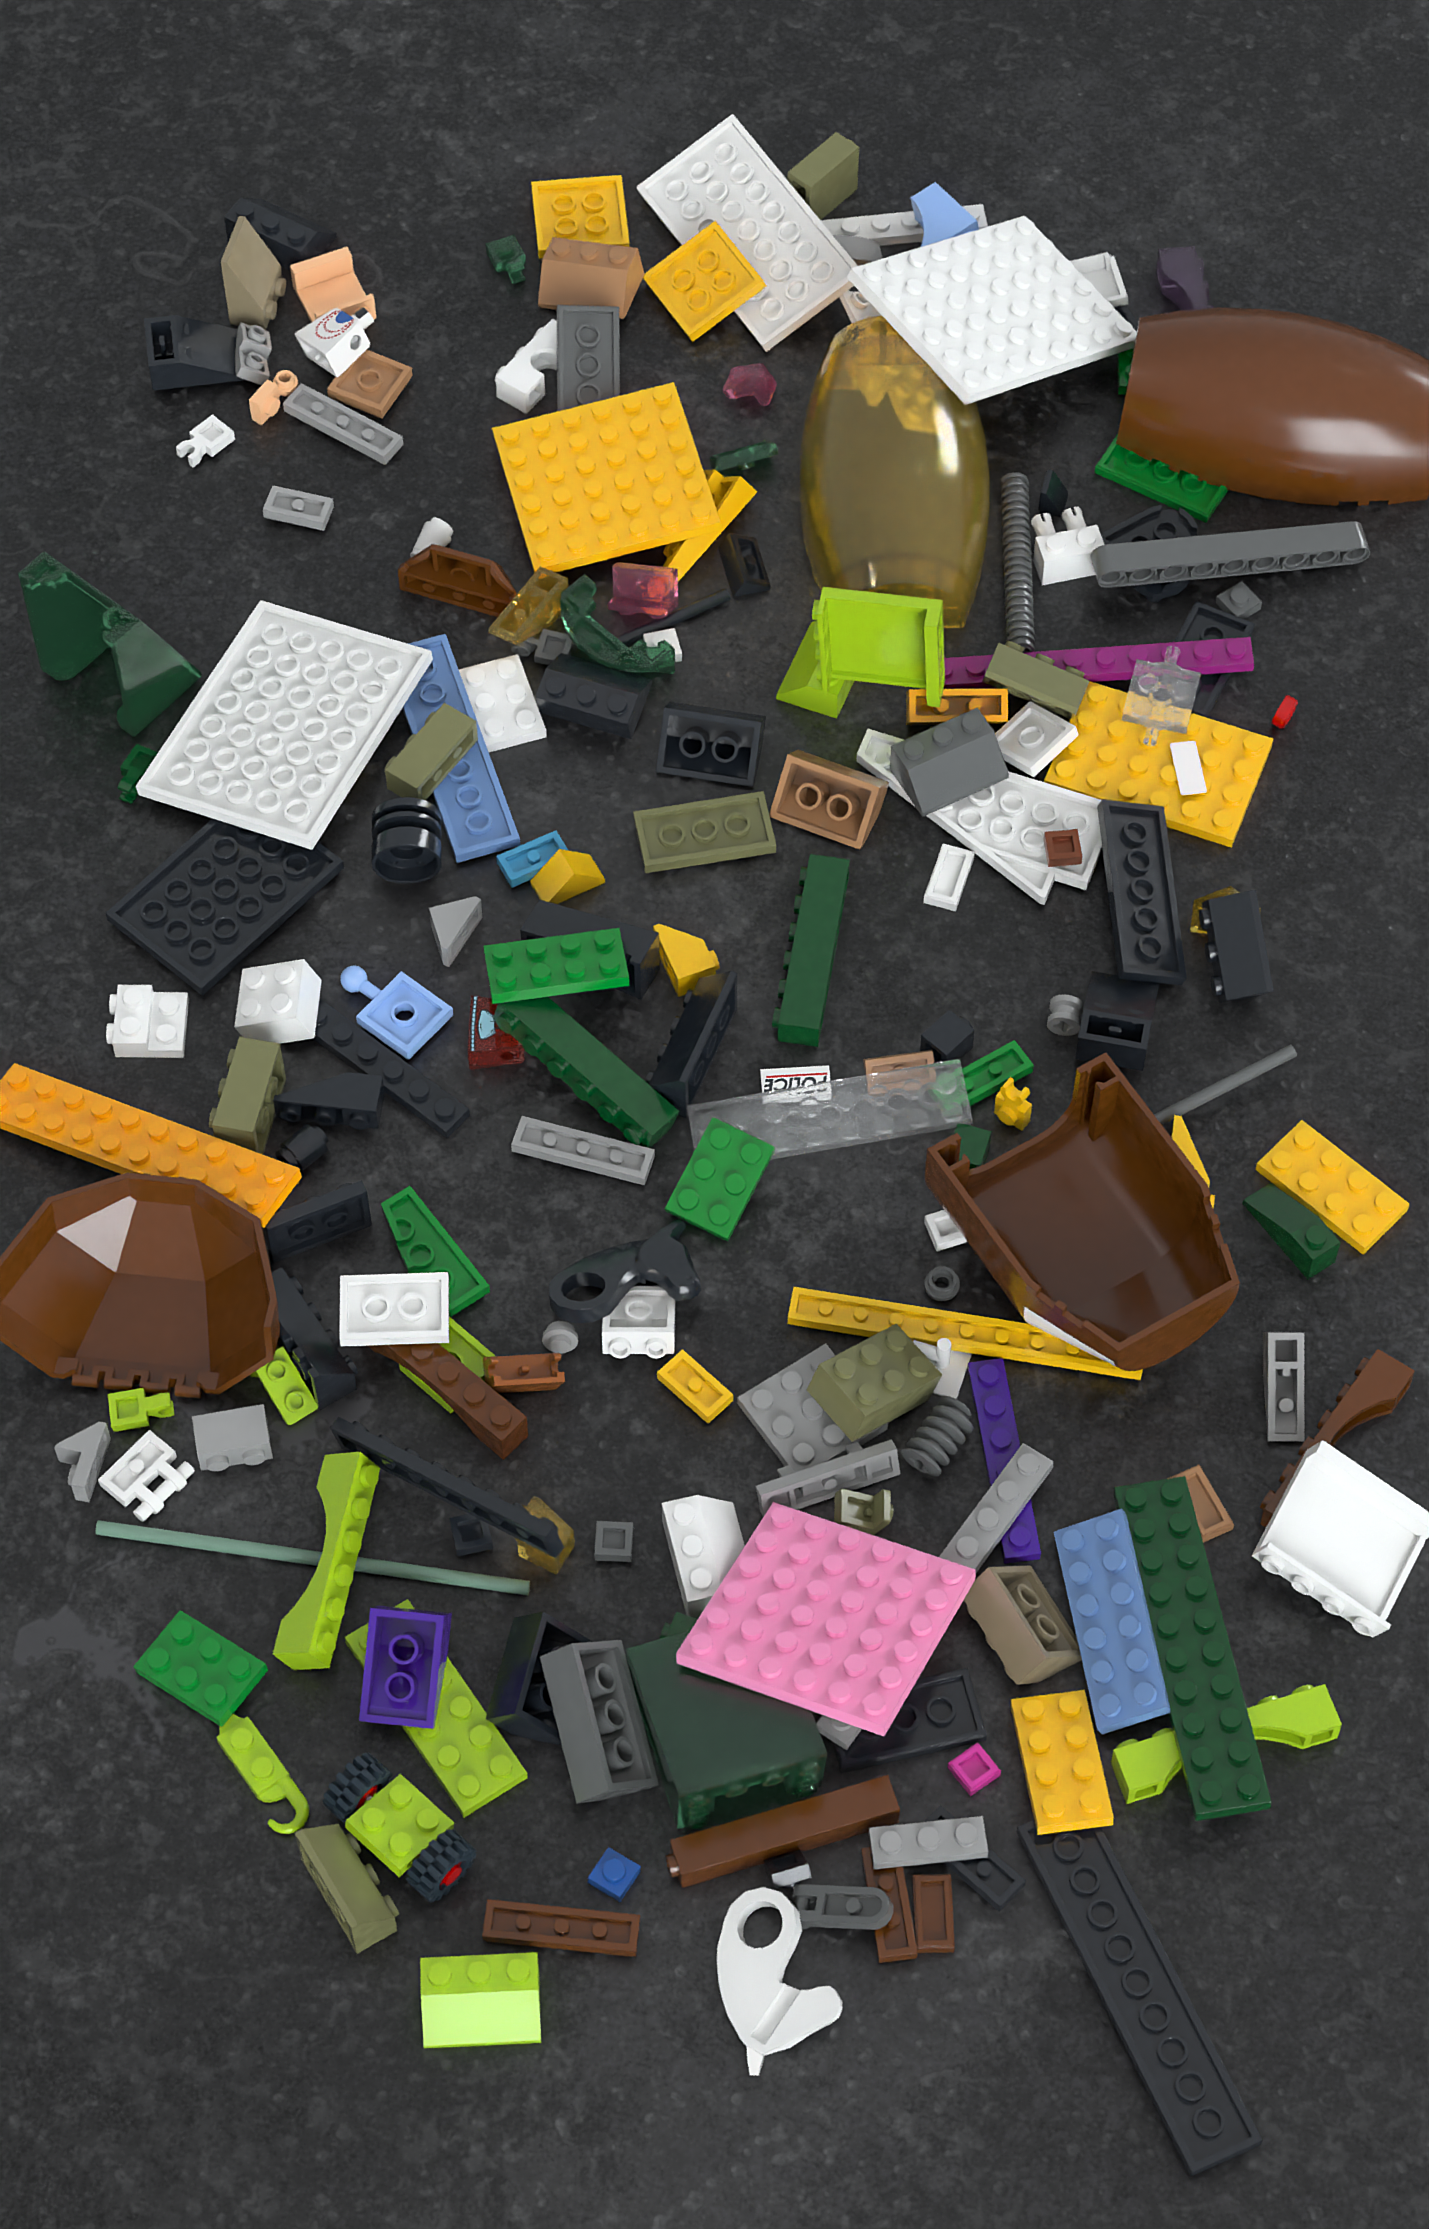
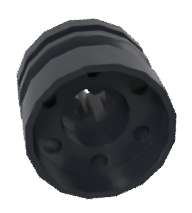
M404 797L384 801L374 809L372 813V869L379 877L391 882L406 884L426 881L438 874L442 867V849L440 841L441 812L437 807L423 799Z

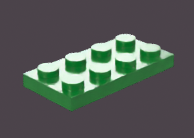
M620 928L483 946L492 1004L630 986Z

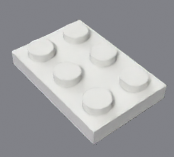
M518 654L459 669L488 752L547 737L545 725Z
M448 1272L340 1276L341 1346L449 1343Z

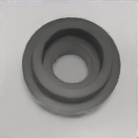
M940 1266L934 1268L926 1275L924 1288L926 1293L934 1300L947 1301L957 1295L960 1288V1280L952 1269ZM945 1283L948 1285V1287L939 1288L936 1286V1284Z

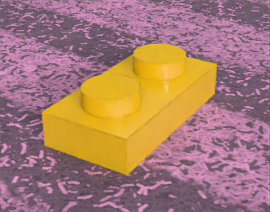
M683 1349L657 1372V1379L706 1423H710L733 1402V1394Z

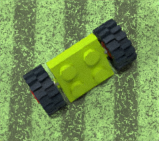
M363 1753L361 1757H355L353 1763L349 1762L345 1766V1770L342 1773L339 1772L335 1776L337 1779L328 1786L329 1790L324 1794V1806L345 1824V1828L398 1877L408 1870L407 1882L426 1900L430 1902L438 1901L443 1894L446 1895L450 1892L452 1886L455 1887L459 1883L458 1880L466 1875V1869L472 1866V1860L476 1858V1849L453 1829L454 1822L404 1776L399 1774L392 1780L391 1776L393 1774L370 1753Z

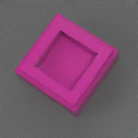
M978 1742L950 1761L947 1767L970 1797L1001 1774V1770Z

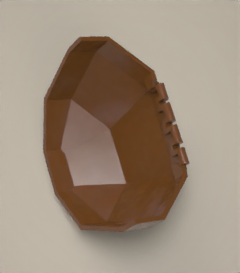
M124 1173L48 1197L0 1256V1341L51 1378L65 1379L66 1377H72V1386L98 1388L100 1380H104V1389L128 1391L133 1390L135 1384H139V1388H144L145 1393L150 1394L169 1393L171 1387H175V1396L200 1399L203 1390L205 1393L219 1395L274 1360L280 1334L278 1302L260 1218L197 1179Z

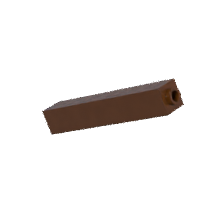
M888 1775L672 1839L670 1840V1854L665 1855L671 1878L678 1876L681 1888L764 1864L763 1860L798 1849L801 1852L869 1832V1828L889 1826L899 1823L900 1807Z

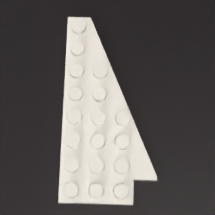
M868 729L857 752V762L877 778L888 781V786L914 806L890 770L891 746L904 739ZM1008 772V779L926 815L1021 890L1045 905L1054 881L1086 890L1102 852L1097 809L1101 801L1100 799L1012 772ZM1078 829L1082 864L1048 867L1044 832Z

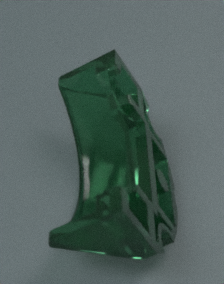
M585 574L561 592L560 608L564 628L575 646L588 655L589 658L607 667L628 672L673 674L675 672V648L667 641L662 640L658 642V646L648 647L647 643L640 639L628 648L590 617V614L596 610V602L592 599L596 593V584Z

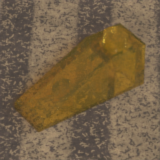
M540 566L489 627V633L518 645L541 632L543 628L546 629L552 626L569 605L568 578Z

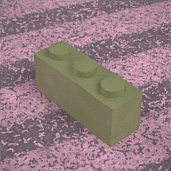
M443 703L436 712H432L427 717L420 731L409 737L405 748L398 756H394L388 761L385 767L387 789L402 798L412 797L426 800L478 741L476 720Z

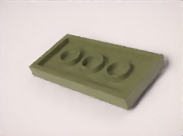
M764 791L633 812V820L645 873L776 853V841Z

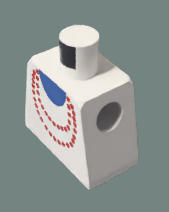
M364 307L352 316H349L339 308H334L297 331L295 336L309 359L334 376L339 377L369 347L370 342L364 329L371 325L374 320Z

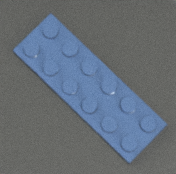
M1121 1508L1054 1531L1097 1730L1103 1735L1170 1713V1705L1126 1513Z

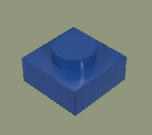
M608 1847L589 1875L588 1883L621 1902L640 1874L641 1866Z

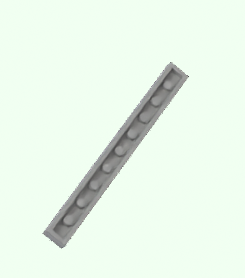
M1023 1443L939 1558L975 1569L976 1574L1053 1469L1054 1461ZM824 1715L815 1724L816 1731L845 1750L849 1748L862 1730L856 1726Z

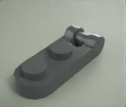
M797 1884L793 1887L792 1899L795 1901L794 1906L799 1911L802 1929L810 1927L880 1929L887 1925L894 1913L891 1899L884 1891L878 1888ZM816 1901L815 1910H809L810 1904Z

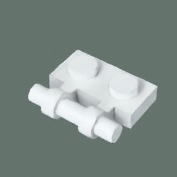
M149 1430L98 1481L104 1490L125 1507L135 1498L139 1499L142 1503L133 1513L140 1521L144 1522L152 1513L157 1514L164 1507L163 1502L174 1491L180 1492L187 1485L186 1480L195 1470L186 1461L176 1470L170 1466L177 1458L175 1450ZM160 1475L165 1481L154 1492L150 1491L147 1486Z

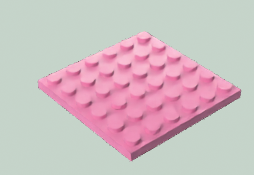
M773 1502L677 1651L676 1661L677 1664L885 1736L973 1585L976 1570Z

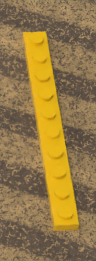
M793 1287L787 1322L789 1325L872 1337L897 1323L912 1341L916 1340L937 1346L939 1339L947 1338L951 1341V1350L1141 1380L1142 1370H1122L1027 1323Z

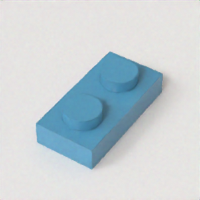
M555 830L497 855V864L511 888L531 880L559 849H568Z

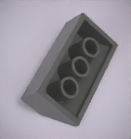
M622 1640L572 1643L540 1656L576 1803L601 1801L658 1786L659 1783Z

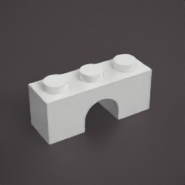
M552 319L544 328H539L534 338L525 347H521L515 357L506 366H502L495 376L497 397L525 414L545 395L544 374L539 372V370L553 369L557 371L556 320Z

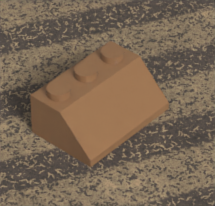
M552 237L542 259L538 298L539 307L556 310L557 305L619 306V318L624 319L644 276L638 248Z
M796 750L787 754L769 816L860 850L880 814L889 782L807 752Z

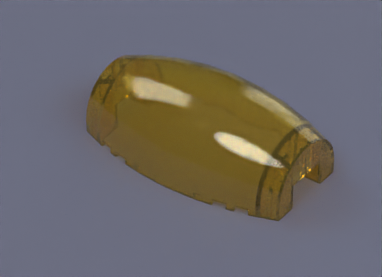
M883 316L859 320L840 330L830 341L816 374L806 409L800 449L799 501L802 532L807 555H809L814 579L815 581L817 580L821 593L823 587L943 600L944 628H964L969 610L976 596L979 578L981 577L990 517V473L986 440L977 402L965 405Z

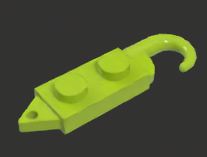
M232 1714L223 1727L219 1726L220 1735L216 1737L219 1745L258 1800L272 1803L286 1797L295 1809L296 1816L290 1823L280 1824L274 1819H269L268 1825L274 1831L281 1834H291L299 1831L309 1817V1805L306 1798L247 1716L243 1719Z

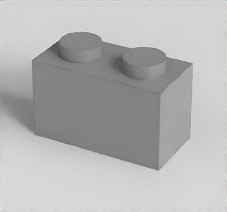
M264 1404L192 1416L196 1450L201 1471H222L229 1466L243 1463L257 1465L266 1459L273 1458Z

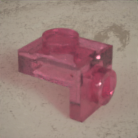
M757 363L731 368L722 391L728 399L754 395L761 406H768L777 383L764 364Z

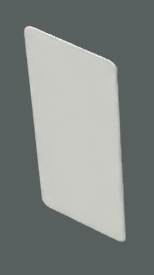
M1196 742L1171 743L1170 748L1181 795L1206 793L1207 790Z

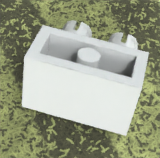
M1074 507L1075 515H1073L1071 508L1066 509L1062 513V519L1068 531L1056 533L1049 513H1043L1044 522L1040 514L1034 516L1031 520L1037 535L1035 538L1033 562L1042 585L1095 575L1091 553L1097 547L1105 544L1097 525L1086 526L1082 510L1079 507Z

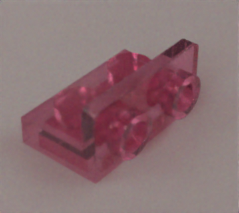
M619 562L612 567L613 598L608 602V610L618 611L621 615L643 613L648 614L651 618H664L678 606L677 568Z

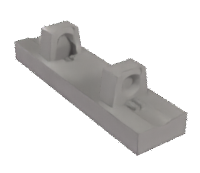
M891 1439L863 1449L859 1442H855L845 1446L847 1455L798 1472H795L791 1465L777 1469L780 1478L756 1486L762 1516H765L773 1502L798 1510L835 1497V1493L841 1488L853 1491L900 1475L898 1453L895 1444Z

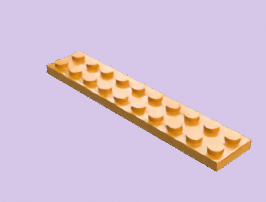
M16 1063L12 1065L0 1080V1129L120 1174L137 1173L197 1179L260 1218L263 1228L302 1178L298 1167Z

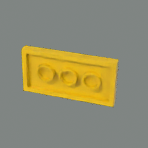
M1303 1120L1285 1135L1256 1165L1257 1172L1319 1216L1328 1228L1363 1255L1408 1211L1410 1205Z
M1085 1690L1011 1699V1712L1037 1834L1113 1825L1114 1816Z

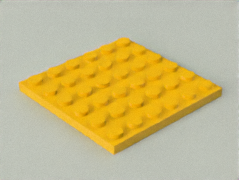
M674 382L492 428L535 577L722 530L721 522Z

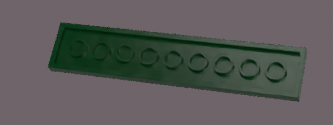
M1186 1476L1114 1487L1113 1495L1117 1510L1122 1508L1128 1519L1170 1705V1713L1168 1714L1195 1821L1271 1809L1272 1801Z

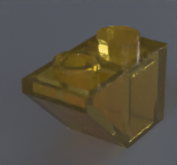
M533 1496L528 1506H522L531 1515L539 1519L544 1516L556 1524L564 1549L554 1558L515 1538L518 1546V1555L557 1575L575 1546L574 1530L540 1498Z

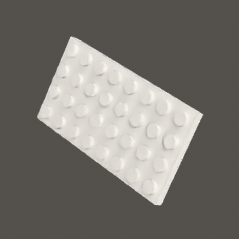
M733 114L636 187L681 246L712 222L716 221L763 279L766 287L734 310V312L766 352L854 286L847 279L850 269L858 265Z

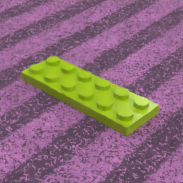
M408 1599L395 1606L396 1608L414 1609ZM369 1623L345 1637L347 1646L363 1669ZM447 1657L434 1729L402 1727L459 1812L465 1818L521 1783L528 1776L526 1770L495 1725L486 1720V1712Z

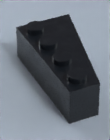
M543 900L538 901L520 930L522 941L620 928L630 986L617 987L615 989L642 1000L660 970L659 933Z

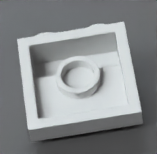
M118 985L117 994H111L109 1000L110 1014L115 1015L114 1023H108L106 1030L107 1043L113 1045L115 1057L184 1058L189 1006L188 992H153L152 985Z
M660 1286L632 1287L613 1312L603 1318V1354H611L615 1358H625L629 1354H647L651 1358H661L665 1354H674L675 1299L670 1297Z

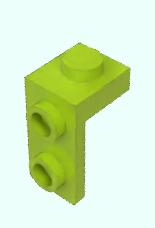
M283 1346L276 1347L274 1360L250 1374L251 1377H259L287 1425L294 1424L318 1408L315 1399Z

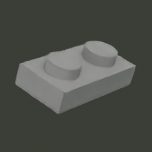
M272 486L263 508L264 518L324 531L334 508L333 498Z

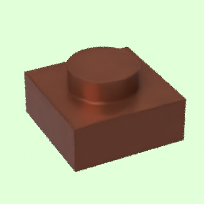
M1078 829L1044 832L1048 867L1082 864Z

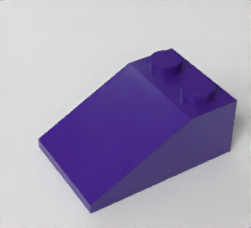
M386 1606L370 1608L359 1721L434 1729L448 1654L452 1613Z

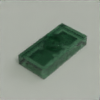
M766 440L712 455L709 460L711 468L718 471L735 466L737 470L754 467L756 460L777 455L778 451L776 443Z

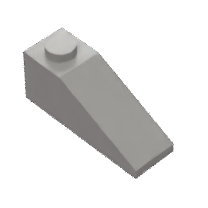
M1263 1332V1380L1267 1441H1304V1333Z

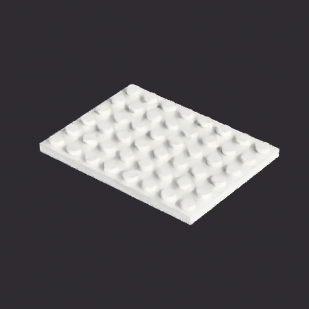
M1026 216L853 267L847 276V279L965 405L1134 348L1136 330L1113 308L1112 304L1093 287L1091 282L1085 279Z
M260 600L136 785L137 793L146 798L312 850L433 660L432 652L424 648Z

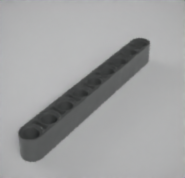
M1352 521L1107 544L1097 547L1092 551L1091 561L1099 586L1112 588L1351 565L1366 560L1370 555V549L1361 523Z

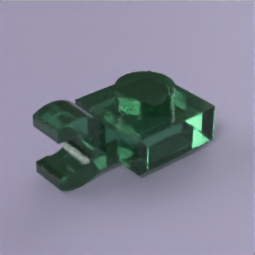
M514 235L486 243V252L497 272L506 270L513 284L525 281L521 271L524 270L523 264L526 263L525 254Z

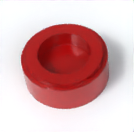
M1287 695L1279 706L1272 724L1281 729L1285 728L1298 705V700Z

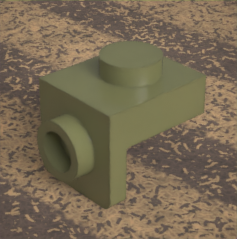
M843 1488L835 1493V1523L875 1535L892 1520L894 1509L891 1504L890 1490L882 1489L874 1496Z

